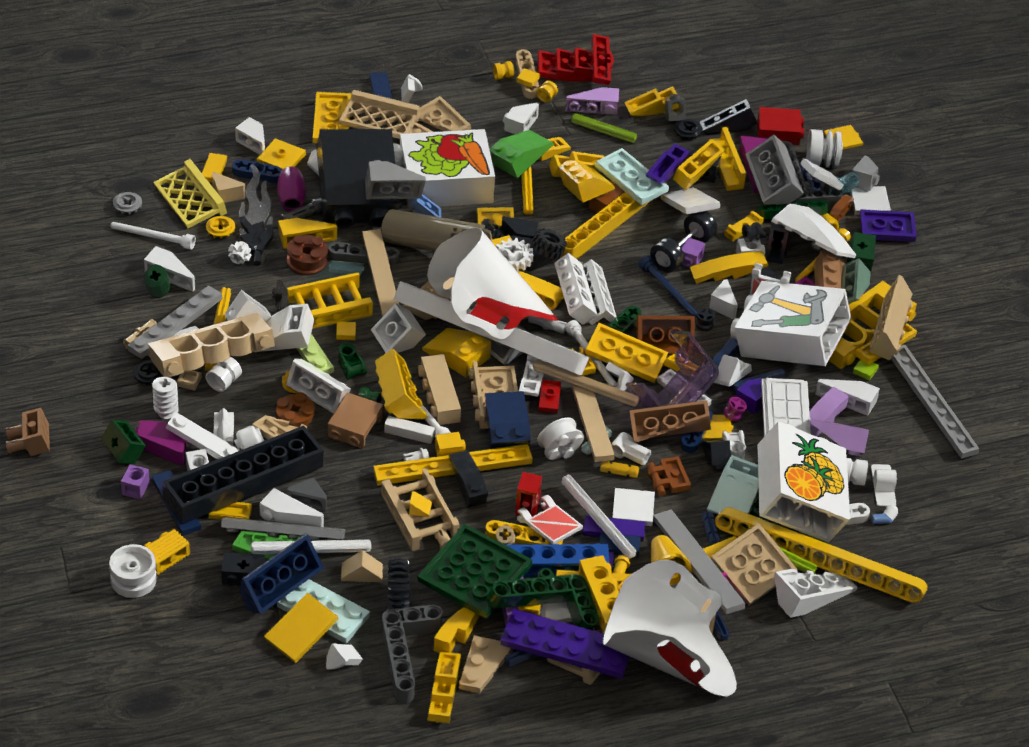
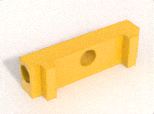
M751 211L749 216L734 225H728L724 231V236L733 242L743 236V225H752L755 222L761 225L764 218L758 213Z

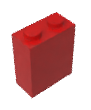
M759 107L757 118L758 138L769 139L775 135L780 141H787L792 145H800V139L804 138V128H801L804 125V117H801V110Z

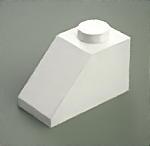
M532 103L512 107L504 115V131L517 134L529 130L538 118L539 104Z
M249 117L235 128L236 142L261 155L265 150L263 125Z

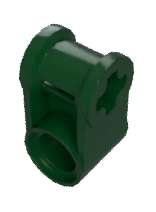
M351 343L341 344L339 346L338 363L346 379L349 380L352 376L359 374L366 375L365 362L360 357L356 347Z

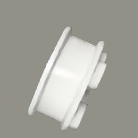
M558 419L540 432L537 442L540 447L545 448V456L548 459L570 458L584 441V435L580 430L576 429L577 425L574 419Z

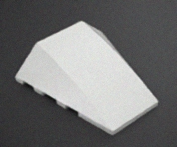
M789 204L772 218L771 222L782 224L785 226V229L796 232L806 240L816 241V245L835 255L851 258L856 256L837 230L809 207Z

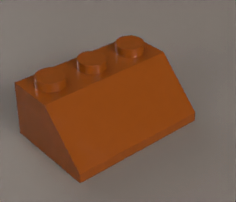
M636 316V339L668 352V354H694L695 316Z

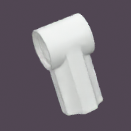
M625 432L620 433L611 443L614 455L617 458L625 456L641 465H645L651 455V450L634 443L633 438Z

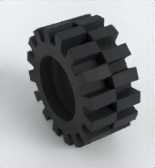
M539 228L532 239L531 246L535 251H539L538 254H543L546 258L549 256L550 259H558L561 257L567 241H565L566 239L561 234H556V231L552 232L551 229Z

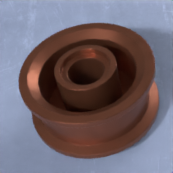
M297 235L288 243L287 264L291 270L303 275H313L325 269L328 247L322 238L312 235Z

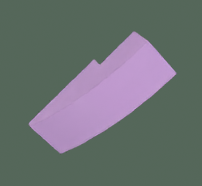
M835 387L831 388L809 411L810 421L811 418L834 422L835 416L847 407L849 396ZM810 423L811 435L817 437L822 431Z

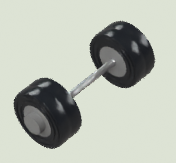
M708 211L689 214L685 218L684 229L687 236L679 243L670 238H662L652 246L650 256L657 268L663 272L671 273L681 266L685 256L680 246L687 241L688 237L706 243L716 235L718 225L715 218Z

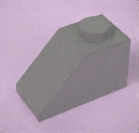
M864 156L852 169L850 186L870 191L878 184L880 176L878 175V167L868 156Z

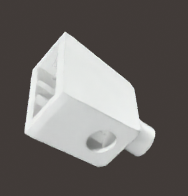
M242 290L225 312L228 321L253 313H258L265 322L272 317L262 304Z

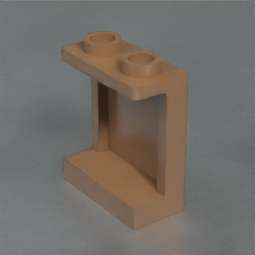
M347 392L328 422V437L352 446L364 448L366 436L374 423H380L383 418V404Z

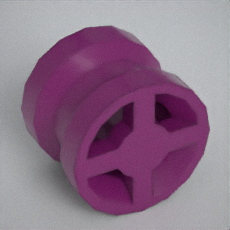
M731 397L723 413L729 420L739 421L747 405L741 398Z

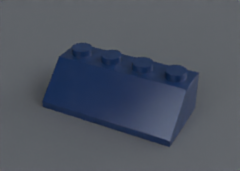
M305 533L241 580L240 595L248 610L262 614L324 569L309 535Z

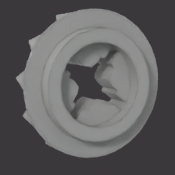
M132 192L120 193L113 199V207H115L116 212L120 211L122 214L128 213L130 215L131 212L137 213V210L141 209L142 206L141 197Z

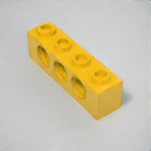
M604 555L580 560L579 575L584 577L599 615L600 627L603 634H605L619 591L616 578L612 577L611 565L606 563Z

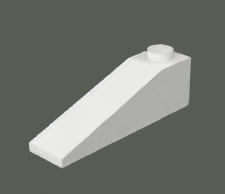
M796 569L777 571L774 574L778 604L790 617L805 615L856 591L858 588L850 579L835 573L824 572L823 575H816L813 571L798 573Z

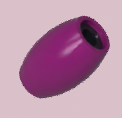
M296 167L284 168L280 173L277 183L279 201L282 207L289 212L302 207L306 198L305 179L301 171Z

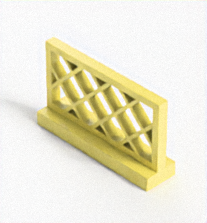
M191 159L184 162V167L154 182V186L187 228L217 213L220 216L227 214L223 199ZM183 174L186 175L185 180L177 179ZM171 183L169 188L161 187V185ZM175 184L183 185L181 189H174ZM187 185L195 186L194 190L185 189ZM171 193L179 194L178 198H170ZM183 195H191L190 200L182 199ZM195 196H202V201H195ZM179 204L187 205L186 209H178ZM191 206H199L198 211L190 210ZM203 207H211V208H212L211 210H209V211H207V212L202 211V210H203ZM188 215H196V217L190 221L186 219Z

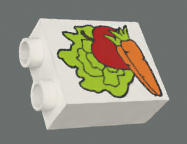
M485 129L400 134V149H394L396 165L425 176L426 182L422 194L437 206L493 203L495 174ZM406 199L408 209L413 208L411 199Z

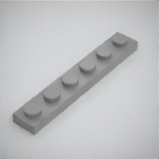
M208 285L128 345V351L143 359L150 353L148 343L174 336L223 299L222 293Z
M224 517L221 523V527H225L226 531L238 532V529H245L249 532L264 531L269 536H279V533H284L289 538H298L299 535L306 533L309 535L310 540H319V537L327 538V540H340L345 537V529L229 517Z

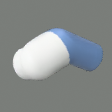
M888 505L883 514H872V523H892L898 515V508L895 505Z

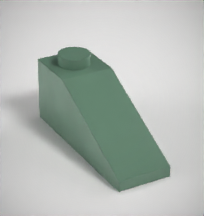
M859 258L843 264L841 289H846L848 304L859 300L870 285L871 272Z

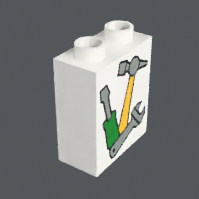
M761 281L754 295L746 297L744 312L741 317L735 318L731 324V338L738 341L741 357L826 366L851 320L846 289Z

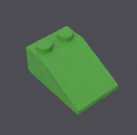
M526 130L500 139L489 150L494 166L518 178L554 144L533 131Z

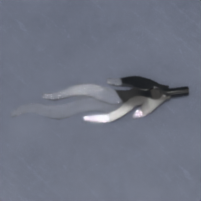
M252 164L253 177L245 190L249 202V211L246 216L245 203L242 202L239 211V221L244 230L240 228L239 233L242 242H245L251 248L254 265L259 266L261 264V255L273 238L272 225L274 219L272 216L269 217L266 229H262L271 211V200L266 190L267 181H264L261 185L262 200L259 201L257 198L256 189L260 174L258 169Z

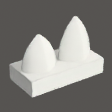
M222 408L220 412H214V435L232 446L234 442V412H227L225 408Z

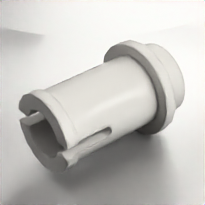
M423 448L415 452L403 454L404 461L429 458L427 449Z

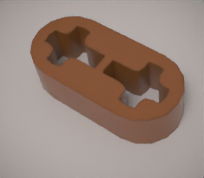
M844 194L834 205L830 215L839 222L851 209L854 198Z

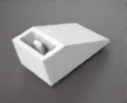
M308 304L289 305L272 315L266 322L272 328L275 347L261 351L308 347L314 318Z

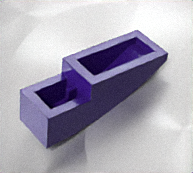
M674 143L668 152L665 151L646 173V177L659 184L665 183L675 175L677 168L689 158L690 151Z

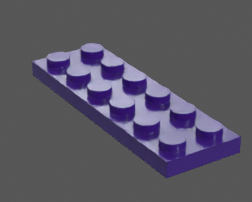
M513 609L500 641L502 646L621 679L630 658L626 654L605 646L603 643V633Z

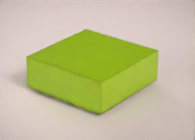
M860 359L854 367L853 373L870 381L878 370L879 364L873 362L867 365Z

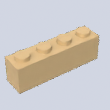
M444 354L421 357L418 373L420 377H423L422 385L423 389L427 390L426 398L427 403L431 404V415L439 425L460 422L461 407Z

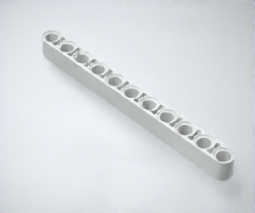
M399 282L393 298L405 305L578 375L583 374L589 359L588 356L519 328H515L505 339L494 338L481 327L463 322L454 311L450 300L405 282ZM468 308L466 314H469L472 309ZM499 321L496 327L502 330L507 324Z

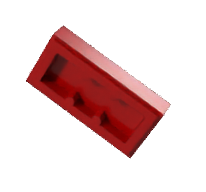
M542 380L538 412L558 414L561 381Z

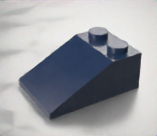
M524 391L485 393L490 449L524 444L529 446L531 435Z

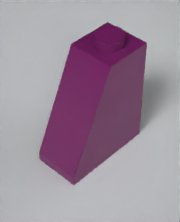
M140 420L139 428H135V432L146 445L144 451L177 465L184 466L187 441L166 429L168 422Z

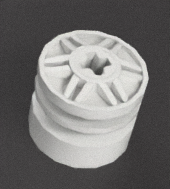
M810 129L807 140L806 160L820 166L822 159H824L826 168L830 166L831 162L832 168H838L843 150L841 132L836 131L833 137L832 131H828L826 138H824L822 130Z

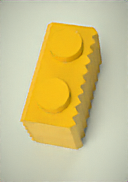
M175 529L162 533L159 539L144 545L154 554L156 560L155 570L158 575L190 554L189 542Z

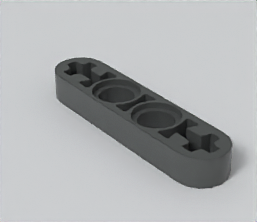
M333 242L328 246V256L333 260L369 263L364 244ZM385 246L389 265L397 264L400 260L399 250L395 247ZM352 251H358L359 253H358V254H351L350 252H352Z

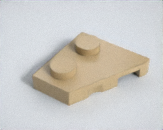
M267 415L252 424L255 428L260 429L262 436L267 440L298 428L289 425L290 421L276 419Z

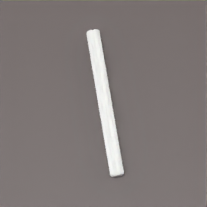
M569 474L563 476L562 484L620 551L629 559L635 557L636 549Z
M370 540L311 541L317 553L360 552L362 550L369 552L371 550ZM294 541L252 542L251 553L277 554Z

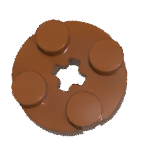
M300 392L277 400L276 417L277 419L290 421L289 425L300 427L303 424L307 426L315 416V405L311 399L307 398L305 393Z

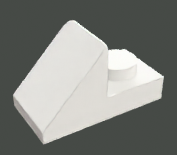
M724 355L714 377V383L730 387L752 371L751 364L744 363L738 358Z

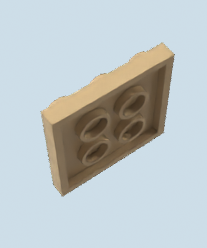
M759 523L711 556L713 563L722 573L726 572L728 581L748 605H751L776 587L775 572L787 569L797 570Z

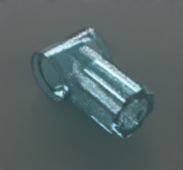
M850 172L842 177L835 176L844 185L842 187L843 195H849L851 190L859 185L860 179L856 173Z

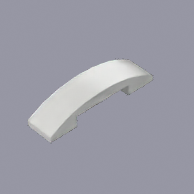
M527 354V362L519 391H524V395L538 397L544 374L535 371L533 364L537 359H541Z

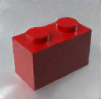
M522 472L517 488L515 516L521 515L518 513V510L521 508H526L532 517L536 515L540 504L542 476Z

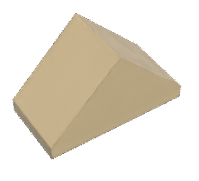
M215 172L212 173V187L223 199L224 203L245 198V183Z
M362 550L342 562L341 581L382 582L383 564Z

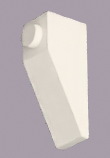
M155 246L144 259L145 272L151 265H161L165 268L170 283L192 292L195 290V276L172 252Z
M819 379L815 395L823 397L831 388L835 387L849 396L847 408L868 416L877 402L880 388L862 381Z
M275 488L260 502V517L266 521L324 527V514Z

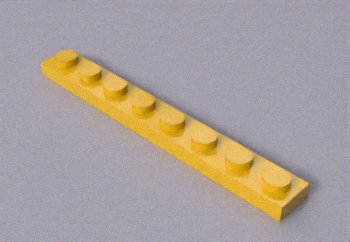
M528 444L469 452L479 471L532 464V455ZM449 455L373 466L377 486L382 485V481L388 479L391 484L421 480L422 469L425 468L434 478L455 475Z

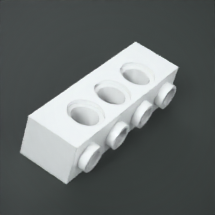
M567 253L554 264L569 315L584 325L595 317L597 312L582 263Z

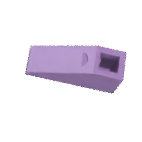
M601 87L567 96L566 111L617 115L619 89Z

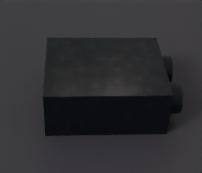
M320 129L316 151L323 222L336 224L338 228L351 227L355 223H370L373 227H381L384 216L389 210H399L400 199H366L365 177L369 161H388L396 165L392 129Z

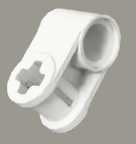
M739 430V432L735 433L723 431L722 439L730 440L731 455L744 459L746 445L743 431Z

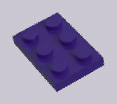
M860 209L861 233L876 235V240L916 242L914 212Z

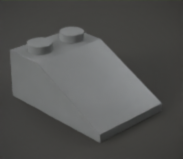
M369 161L365 177L366 199H421L426 177L388 161Z

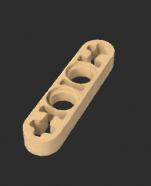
M528 50L517 51L516 65L518 74L523 71L522 68L524 67L530 68L528 70L535 72L531 53ZM538 81L531 88L532 90L529 89L530 87L521 84L523 95L526 98L533 99L537 97Z

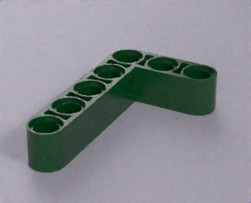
M577 574L497 581L493 584L487 596V602L493 608L566 602L574 626L594 631L599 622V615L584 577Z

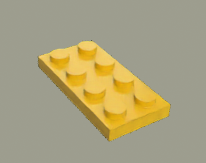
M316 92L313 143L318 142L320 129H349V126L339 124V120L351 100V93Z
M598 323L585 350V354L606 363L610 362L652 383H655L668 355V352L601 323Z

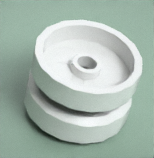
M130 544L120 547L111 555L109 562L110 579L113 589L119 595L137 598L152 591L157 580L156 560L154 554L147 547Z

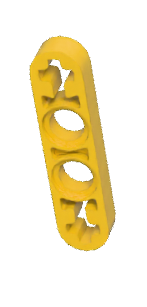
M491 520L486 524L485 535L498 541L496 538L498 528L507 525L514 532L519 533V536L515 537L513 545H552L531 527L498 520ZM505 532V535L502 536L503 540H507V537H509L508 532ZM536 536L539 538V540L532 541L529 539V537ZM563 540L556 544H563Z

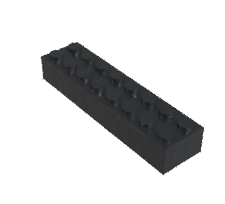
M303 425L164 480L163 499L183 524L322 468L324 450Z

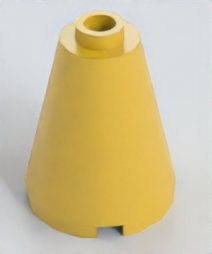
M659 535L652 540L651 563L658 560H671L684 566L692 573L689 559L669 537ZM674 573L669 585H678L681 575Z

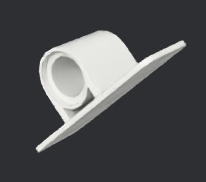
M873 464L871 470L877 506H896V470H891L890 465Z

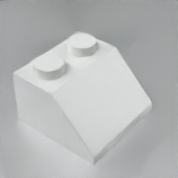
M396 303L371 329L385 353L393 348L397 353L414 348L426 335L411 311Z

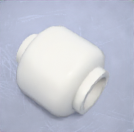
M248 426L237 431V439L234 440L239 450L264 441L260 429L254 426Z

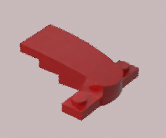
M593 34L591 38L592 51L575 47L574 52L558 48L555 53L539 50L537 54V73L540 74V77L547 79L593 81V83L609 86L614 62L613 54L610 51L609 37Z

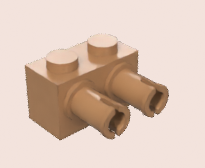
M41 408L23 412L22 424L6 428L7 437L9 440H12L6 441V448L9 454L24 449L29 452L30 456L50 451L49 423Z

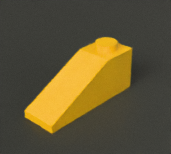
M713 139L709 140L677 168L673 180L684 190H687L722 155L725 149Z
M301 218L285 219L278 221V234L283 249H285L288 243L297 235L320 237L324 242L337 240V225Z

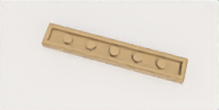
M381 229L362 231L383 317L395 303L399 305V302L393 299L396 289Z
M571 384L594 461L614 460L615 455L595 393Z

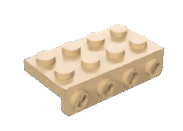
M473 361V366L469 367V378L473 379L471 381V392L475 393L473 395V406L477 407L475 409V421H479L480 429L488 428L485 393L518 392L515 367H478L477 361Z

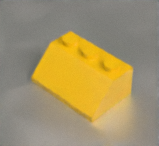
M568 160L558 166L563 185L582 202L615 189V186L596 169L581 162Z

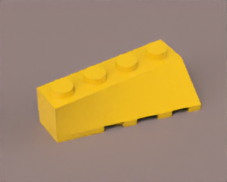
M393 348L375 360L377 368L375 371L379 376L378 383L382 388L383 392H381V395L385 400L384 407L388 413H393L397 418L426 419L428 417L427 413L420 408L423 404L415 393L417 389L410 379L412 377L406 362Z

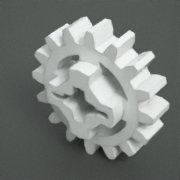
M508 238V242L501 240V245L496 244L497 249L517 272H519V269L526 270V266H531V262H533V249L530 248V244H525V240L518 242V238H515L514 241Z

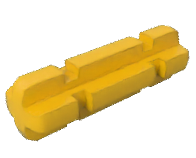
M602 461L600 471L605 473L611 471V474L627 476L628 474L629 477L637 478L639 467L634 465L628 467V464L617 462L611 464L610 461Z

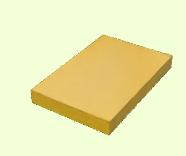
M306 593L264 637L266 641L290 660L297 663L336 623L338 616L309 593Z

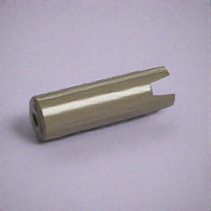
M395 209L388 211L384 216L381 226L382 237L385 243L436 252L441 243L471 228H480L492 241L491 230L484 229L485 225Z

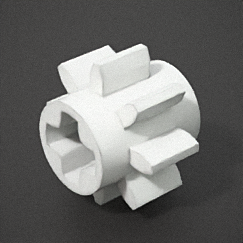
M236 241L235 245L231 244L228 249L230 252L228 257L236 264H244L251 257V248L245 242Z

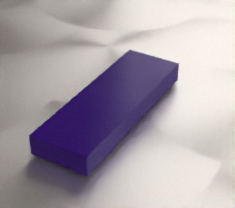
M585 515L583 535L600 537V532L605 533L591 516ZM608 518L622 535L641 537L640 541H644V521Z

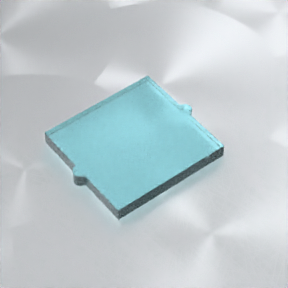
M332 260L331 264H329V272L353 274L359 272L361 275L362 271L365 270L364 263Z

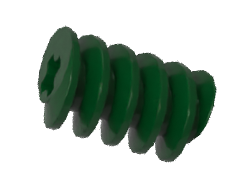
M151 265L144 274V282L149 295L161 298L170 289L168 275L165 268L161 265Z

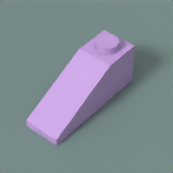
M811 418V424L841 447L849 450L848 454L860 456V453H865L868 429Z

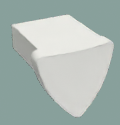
M408 75L402 85V102L409 103L414 92L422 90L421 82L412 75Z
M610 362L605 367L609 373L619 378L616 388L625 391L634 379L628 372Z
M333 643L328 651L326 668L338 669L344 665H359L362 657L352 645Z

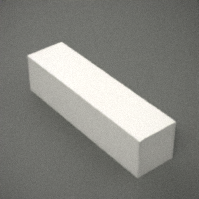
M388 416L384 432L431 444L435 436V427Z

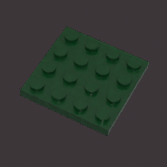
M463 524L417 576V581L487 618L495 609L487 602V596L493 584L497 581L521 579L532 566L533 560Z

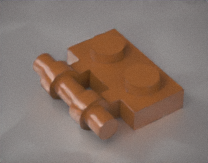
M679 456L660 459V466H655L652 462L647 464V474L652 479L654 491L659 496L666 494L665 488H669L671 493L691 489V483ZM659 475H664L665 479H660Z

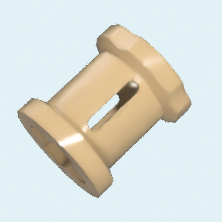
M501 526L496 532L498 542L504 545H512L515 542V534L510 526ZM505 532H508L509 534L507 540H503L502 537L505 535Z

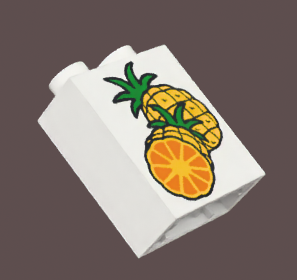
M778 421L757 445L759 515L829 543L850 521L846 448L831 443L825 438L816 437L796 429L790 424Z

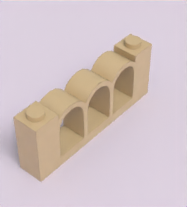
M253 313L148 343L151 361L164 377H171L182 374L184 371L198 369L205 363H219L227 360L230 356H243L252 353L254 350L261 351L275 347L272 328L258 313Z

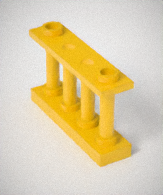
M359 272L287 288L288 304L294 302L297 305L305 304L304 300L315 299L319 309L310 310L314 318L312 329L337 324V322H346L372 316L373 309L371 298L362 299L358 291ZM350 290L355 301L344 303L339 292ZM332 294L337 305L326 307L322 296Z

